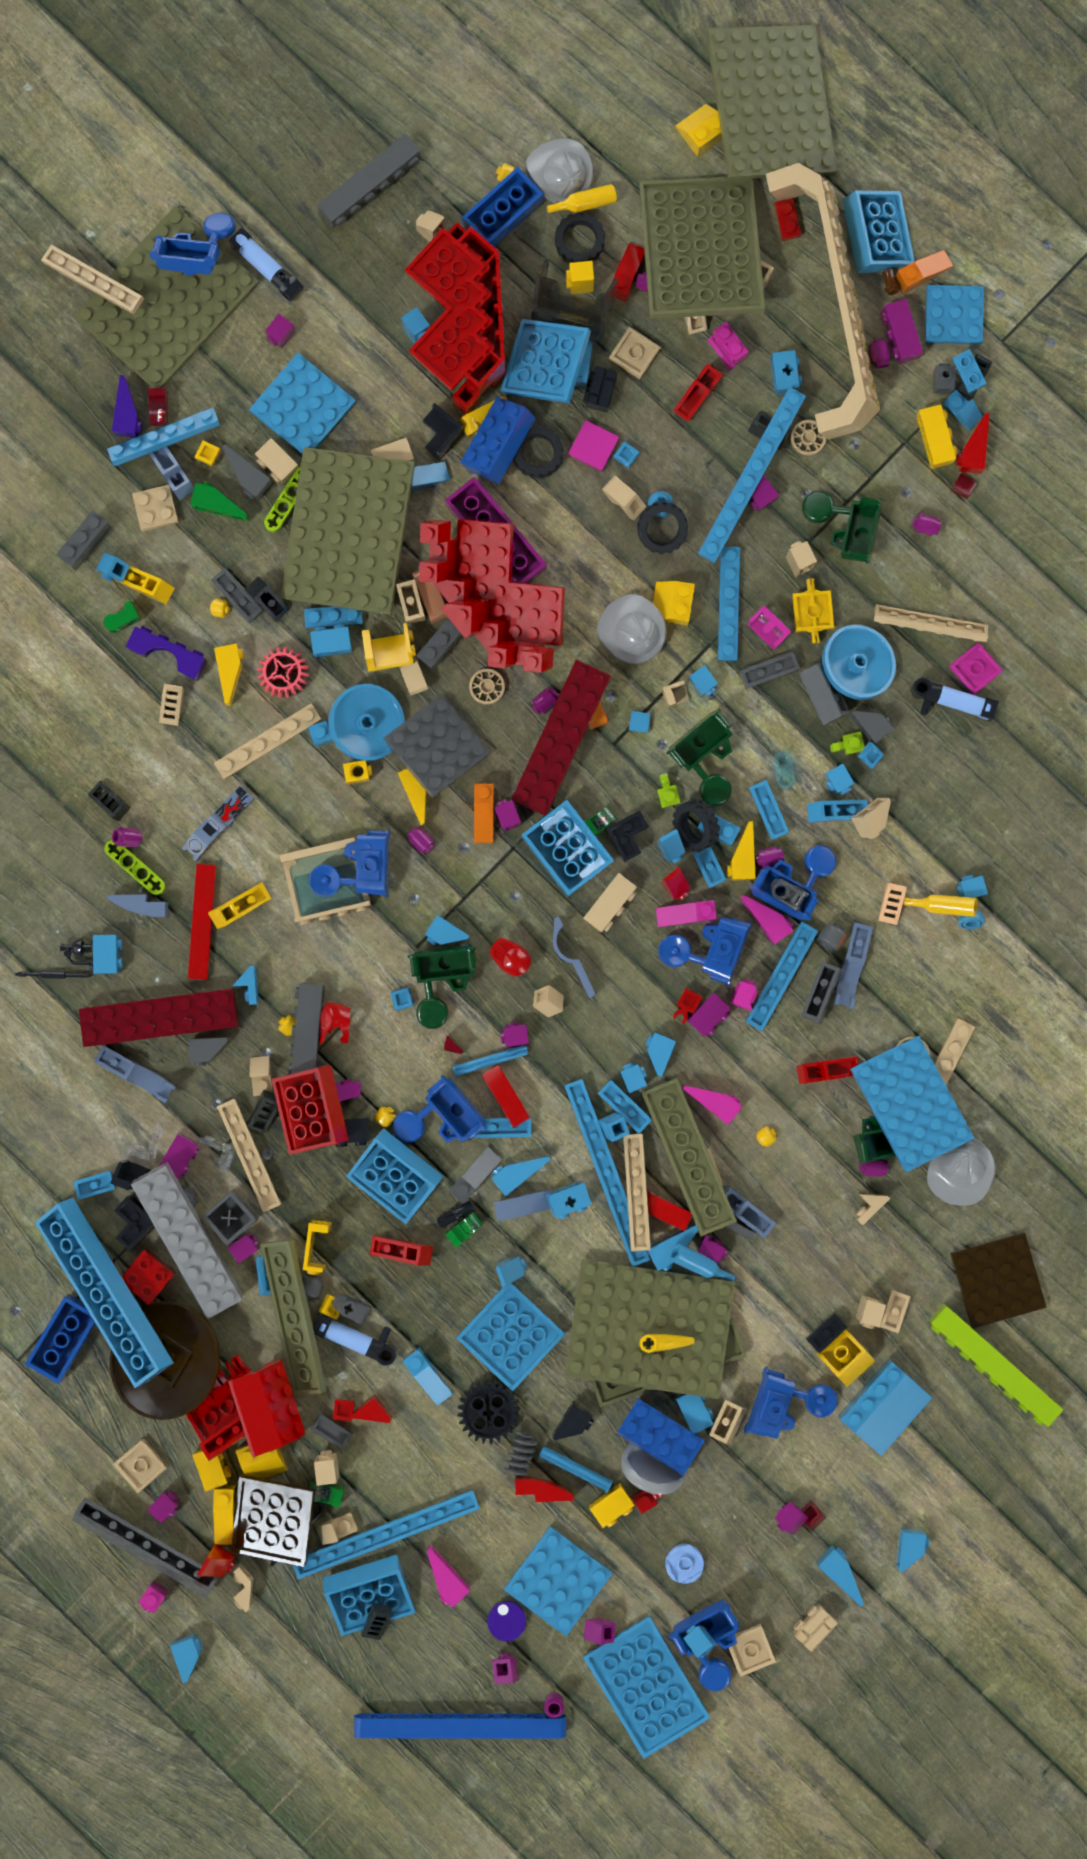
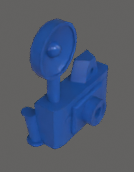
M215 213L207 217L203 228L205 234L209 237L208 242L191 240V234L178 232L173 238L157 235L153 250L150 251L149 256L152 260L156 261L157 267L163 270L180 271L188 276L197 273L210 274L220 255L216 241L217 239L227 238L234 233L236 229L235 221L232 216L226 213Z
M369 830L368 834H359L357 841L346 844L344 855L356 861V878L341 877L339 871L332 865L322 864L315 867L309 876V885L312 891L319 896L327 897L336 893L341 885L356 886V893L382 895L388 898L390 830Z
M823 845L810 848L804 857L805 868L810 873L805 886L791 879L792 866L780 860L772 868L765 866L760 870L754 884L750 886L751 893L799 920H811V914L819 899L815 898L817 892L811 889L817 877H826L834 871L837 863L836 856L830 848ZM777 878L784 879L809 893L808 897H805L802 901L799 911L792 909L773 896L770 887L773 880ZM782 885L778 886L775 891L778 893L783 892L785 887Z
M721 917L719 923H706L702 936L712 943L706 958L692 954L688 941L679 935L667 936L662 940L658 950L659 957L669 967H680L688 960L703 965L702 971L710 974V979L727 984V987H729L746 938L751 930L752 922L747 923L735 918L730 920Z
M441 1075V1079L427 1090L429 1095L425 1099L429 1104L419 1113L413 1110H405L399 1113L394 1119L393 1131L396 1137L403 1142L411 1143L419 1140L426 1128L423 1118L434 1109L444 1120L438 1133L446 1143L457 1138L464 1142L466 1140L470 1141L481 1130H486V1120L450 1078L447 1079Z
M765 1366L749 1421L744 1426V1433L747 1434L749 1432L777 1439L780 1431H788L794 1428V1417L787 1412L792 1396L804 1399L809 1413L823 1418L834 1412L837 1406V1395L831 1387L824 1384L814 1385L807 1392L795 1389V1383L785 1379L783 1373L770 1370Z
M724 1599L719 1600L674 1626V1631L669 1634V1638L673 1639L681 1655L687 1653L688 1656L694 1654L683 1639L688 1635L686 1631L694 1625H703L714 1641L725 1650L737 1644L735 1632L739 1630V1622L729 1608L730 1604L728 1602H725ZM706 1655L699 1658L702 1662L699 1668L700 1683L710 1691H720L726 1688L731 1681L729 1665L721 1659H708Z

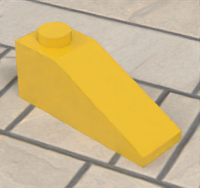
M132 566L129 567L123 581L119 582L165 605L175 589L164 580Z
M237 643L214 648L224 702L227 707L232 705L243 666L242 660L245 659L243 648H239Z
M404 769L398 772V776L423 827L426 820L427 792L408 769Z
M753 821L747 823L732 856L730 865H727V876L731 877V881L756 879Z
M260 882L211 910L208 914L216 928L219 929L272 898L264 884Z
M222 1485L214 1488L213 1517L215 1544L232 1545L236 1510V1485Z

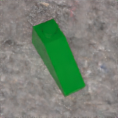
M207 482L195 483L190 504L193 510L249 522L248 515L216 488L212 487V484Z

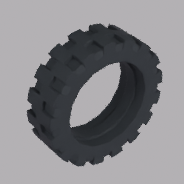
M577 212L573 215L572 213L567 215V218H563L560 221L555 233V247L558 255L562 256L565 262L592 261L593 263V260H597L603 252L605 231L601 222H598L595 216L591 217L589 213L581 214V212ZM577 225L590 228L596 238L593 248L585 253H575L569 250L564 242V236L568 229Z
M532 426L513 460L517 469L523 475H528L532 479H543L546 476H551L553 472L559 469L563 459V444L553 430L546 429L545 426ZM533 438H543L549 441L554 450L551 462L543 467H533L527 464L522 455V449L527 441Z
M667 501L654 502L641 512L637 522V532L645 548H648L653 553L669 554L673 550L679 549L682 543L684 544L688 535V522L682 509L677 507L676 504L668 503ZM661 512L673 515L678 521L679 526L674 539L665 543L655 542L647 533L648 521L653 515Z
M692 799L677 806L676 812L673 813L674 820H672V824L678 831L683 846L689 848L690 851L696 850V852L712 847L717 842L716 839L719 838L718 831H720V825L717 823L719 821L714 815V810L709 808L710 805L708 803H703V800ZM690 811L695 813L703 824L704 835L702 839L696 837L689 826L688 817Z

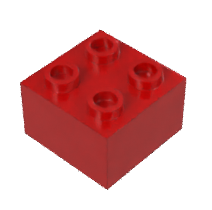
M147 1248L143 1250L122 1276V1279L128 1289L150 1305L177 1272Z

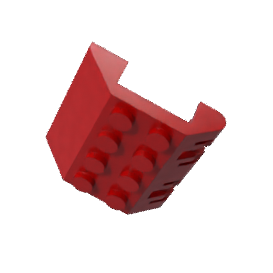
M238 1354L231 1358V1362L227 1361L225 1363L226 1369L232 1375L227 1377L219 1368L216 1383L208 1397L195 1410L186 1414L201 1440L199 1446L208 1461H211L245 1437L228 1381L253 1372Z
M281 1358L266 1363L265 1367L253 1373L241 1375L228 1381L252 1457L281 1448L306 1435Z

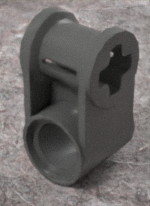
M781 878L773 880L770 886L772 894L776 899L797 911L800 910V905L804 898L809 895L804 889ZM782 885L785 887L783 892L778 893L775 891L778 886Z
M345 1294L337 1295L333 1300L334 1309L339 1311L342 1316L361 1325L365 1322L372 1308L369 1304Z

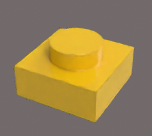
M203 440L195 455V459L213 467L221 450Z
M327 1294L318 1311L337 1320L340 1312L333 1307L335 1297Z

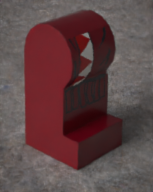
M148 388L151 426H166L168 423V392L165 388Z

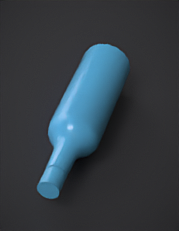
M675 1244L670 1251L669 1260L699 1275L706 1278L717 1276L732 1282L735 1279L734 1275L720 1269L715 1260L681 1244Z

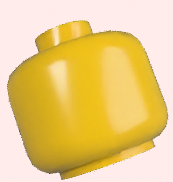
M507 163L502 164L501 167L498 166L496 174H498L497 180L501 182L515 168Z
M216 598L211 602L210 611L215 617L225 618L226 614L230 613L231 607L227 600Z
M291 1015L285 1018L282 1017L278 1022L280 1024L278 1026L279 1031L286 1036H292L293 1025L296 1026V1019Z
M381 1107L375 1114L376 1122L382 1127H390L396 1118V1115L393 1113L394 1110L391 1107Z
M764 1126L757 1131L756 1138L762 1146L769 1147L776 1142L777 1138L775 1135L777 1132L774 1128L770 1129L769 1126Z

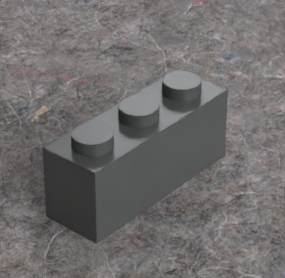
M92 510L56 555L76 571L111 529V526Z
M449 618L416 655L417 659L431 671L434 670L463 636Z
M822 662L799 673L801 682L806 687L809 699L814 704L817 716L823 725L832 723L850 713L842 694L827 679Z
M825 962L821 963L801 1014L804 1019L822 1024L842 973L839 967Z

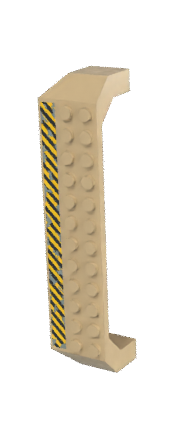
M796 163L766 174L769 192L778 201L806 194L819 204L855 384L841 407L815 414L819 434L829 440L862 430L880 411L836 192L833 186L829 185L828 180H825L821 175L800 163Z

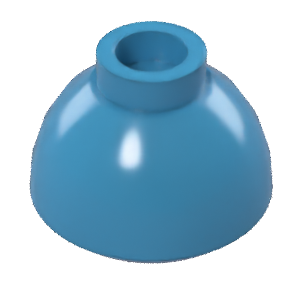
M656 491L649 497L647 506L652 505L654 502L667 501L668 503H674L669 493ZM661 512L655 514L654 516L666 517L670 513Z
M978 909L975 917L959 916L958 925L963 929H977L985 923L984 916Z

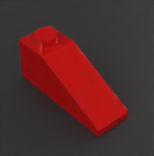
M632 243L628 244L610 285L609 296L627 302L645 256L644 248Z
M985 413L961 453L958 454L956 459V466H959L958 472L981 474L985 470L990 413Z
M679 867L660 883L674 901L676 899L681 901L689 895L687 891L690 889V886Z
M372 1236L370 1255L418 1266L430 1265L433 1246Z
M215 1544L197 1575L223 1577L226 1571L230 1573L236 1563L233 1559L236 1555Z

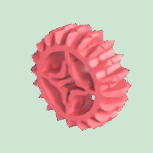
M276 647L277 653L275 654L273 650H269L270 657L266 654L263 655L266 662L259 661V664L264 667L257 668L258 672L263 673L257 676L259 680H263L260 683L261 687L266 686L265 692L267 693L272 690L271 696L273 697L278 692L279 698L283 697V693H285L287 698H290L289 692L291 691L296 696V688L300 691L303 690L300 683L307 684V681L302 678L309 677L308 673L303 672L309 669L306 665L302 666L306 663V660L300 659L301 653H297L294 656L295 649L293 648L289 653L287 647L283 648V652H281L279 647ZM288 658L295 663L283 665L279 659ZM274 662L276 669L271 674V676L268 677L269 667ZM279 665L285 671L288 670V672H286V677L288 680H286L285 677L281 674L278 675L280 673ZM298 668V676L292 683L290 676ZM282 680L286 683L287 687H277L272 682Z

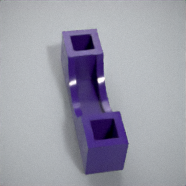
M134 627L125 646L128 650L145 658L155 651H168L176 657L177 671L180 674L195 681L199 680L207 663L203 653L197 650H193V652L186 650L187 646L177 641L173 644L169 642L168 637L162 634L158 636L151 634L152 630L147 627Z

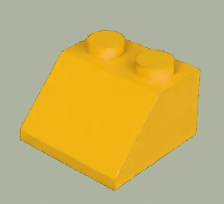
M707 104L675 125V128L697 157L722 140L718 111Z
M679 581L656 582L653 604L660 610L665 622L688 625L695 584Z
M844 1330L820 1354L816 1353L846 1387L851 1385L875 1362L871 1355L847 1330Z
M248 1443L238 1446L235 1450L240 1466L246 1476L266 1479L288 1470L280 1448L256 1457H252Z

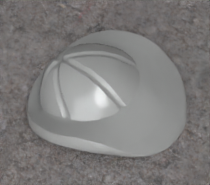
M560 138L546 142L533 150L526 160V168L532 182L543 193V196L554 204L566 200L572 193L588 190L591 187L594 173L593 163L587 150L576 140Z
M628 594L616 599L606 607L599 619L597 632L603 646L613 657L625 663L639 664L652 659L659 653L666 640L667 627L662 613L651 601L637 594Z
M974 1138L929 1161L927 1172L928 1185L938 1198L948 1204L958 1206L976 1204L984 1198L994 1182L996 1175L994 1157L985 1144Z
M630 1442L623 1451L621 1458L623 1473L639 1489L652 1494L664 1495L670 1494L682 1486L687 1472L684 1477Z

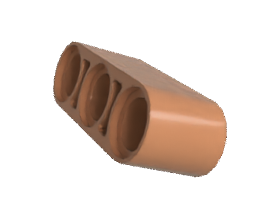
M419 571L413 572V578L431 624L447 619V615L441 609L445 604L440 591L433 583L419 581Z

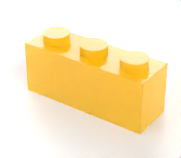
M941 404L919 410L916 417L930 468L934 469L953 464L958 453L956 446L952 445L951 439L953 436L951 428L947 427L946 421L948 418L946 410L942 409Z

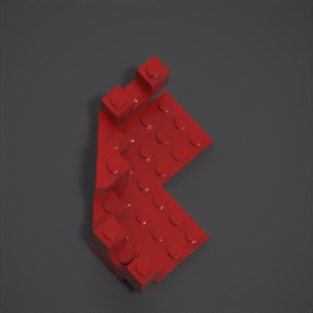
M456 222L449 231L442 228L404 271L446 309L409 349V354L451 391L465 377V382L452 397L453 404L466 415L480 404L481 394L489 386L493 389L506 373L499 251L471 226L466 230Z
M433 519L420 523V543H430V557L428 560L419 563V581L433 583L449 602L441 609L465 639L474 635L488 651V666L508 668L512 665H522L523 671L538 673L553 668L554 648H545V644L563 645L565 587L512 582L514 524L458 519L457 537H451V521Z

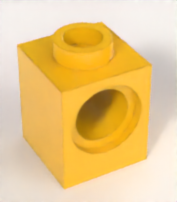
M366 760L343 764L347 785L370 781L369 776H373L371 764L367 765ZM358 767L363 768L364 771L360 777L353 775L354 770Z

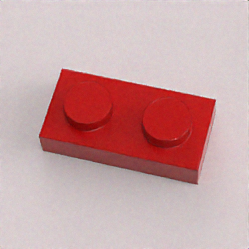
M793 198L775 202L774 208L782 241L800 238L801 231Z

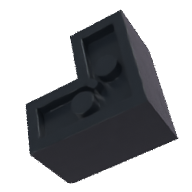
M433 403L431 405L432 410L423 419V423L436 434L425 446V449L440 461L464 433V429L459 422L436 403Z
M640 810L606 828V832L623 863L641 854L633 836L649 828Z
M129 1160L119 1161L110 1184L128 1191L133 1190L131 1186L133 1180L150 1172L151 1169Z
M132 1195L126 1196L114 1211L128 1223L115 1239L131 1251L149 1233L154 1224L143 1205Z

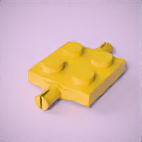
M811 578V580L806 579L807 591L792 594L795 633H811L812 644H819V632L834 629L831 590H815L814 579Z

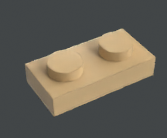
M894 1290L890 1291L880 1325L881 1328L899 1333L911 1296Z

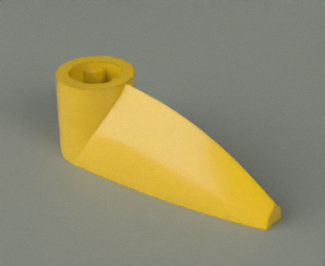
M506 395L503 396V397H500V398H502V399L507 400ZM494 401L459 419L467 437L476 435Z
M647 1334L640 1338L639 1347L644 1352L650 1353L694 1344L695 1341L694 1338L687 1336ZM646 1338H651L650 1341L653 1340V1345L650 1346V1349H645L646 1346L643 1347V1342L646 1341Z

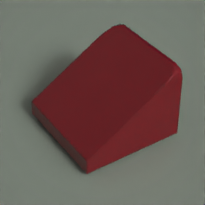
M960 473L951 490L968 499L977 483Z
M448 1035L446 1036L444 1050L462 1054L464 1050Z
M812 1500L801 1509L809 1517L805 1523L811 1530H814L826 1519V1516Z

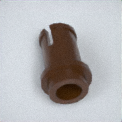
M887 269L882 272L886 286L885 292L888 295H894L899 292L900 286L896 282L894 269Z

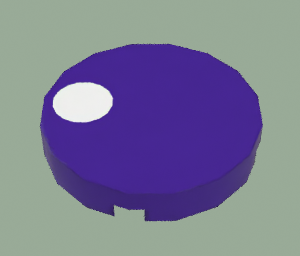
M512 1601L495 1604L489 1611L487 1618L488 1628L491 1634L498 1640H515L524 1632L526 1617L522 1607Z

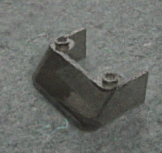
M546 259L536 276L531 320L589 328L591 330L589 340L594 342L600 341L605 334L614 307L618 278H614L606 293L597 296L595 304L560 295L559 283L554 279L547 278L549 260Z

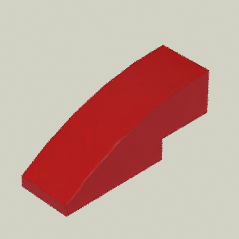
M707 363L673 411L689 422L724 374Z
M858 1056L796 1065L799 1084L851 1077L853 1074L850 1069L859 1065Z
M499 1065L482 1074L483 1080L513 1128L530 1119Z
M647 1191L648 1213L685 1231L692 1217L691 1212Z
M515 1476V1495L535 1494V1502L574 1501V1493L552 1481L530 1476Z

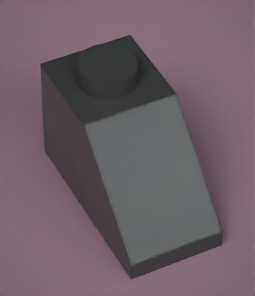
M854 711L850 715L873 744H876L893 730L892 721L887 716L884 717L883 714Z
M230 1037L189 1039L190 1063L195 1062V1066H207V1062L212 1061L230 1042Z

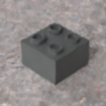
M234 1189L202 1216L226 1245L232 1243L259 1219Z

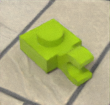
M861 732L844 735L841 737L842 742L830 745L831 753L844 750L845 755L861 752L865 747Z
M667 773L659 775L662 788L657 789L661 808L680 804L676 785L670 786Z

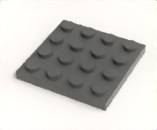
M443 694L383 739L431 798L491 753Z

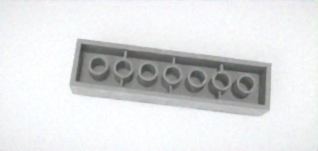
M166 1162L133 1180L131 1184L133 1190L207 1319L240 1302L243 1298L242 1291L169 1163Z

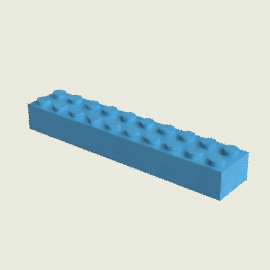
M74 1198L56 1204L38 1219L35 1224L134 1388H137L153 1379L174 1362Z

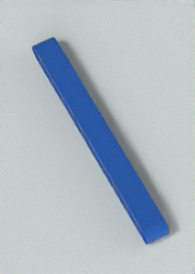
M361 1713L354 1715V1737L392 1739H560L566 1737V1715L561 1714L559 1717L552 1718L547 1714Z

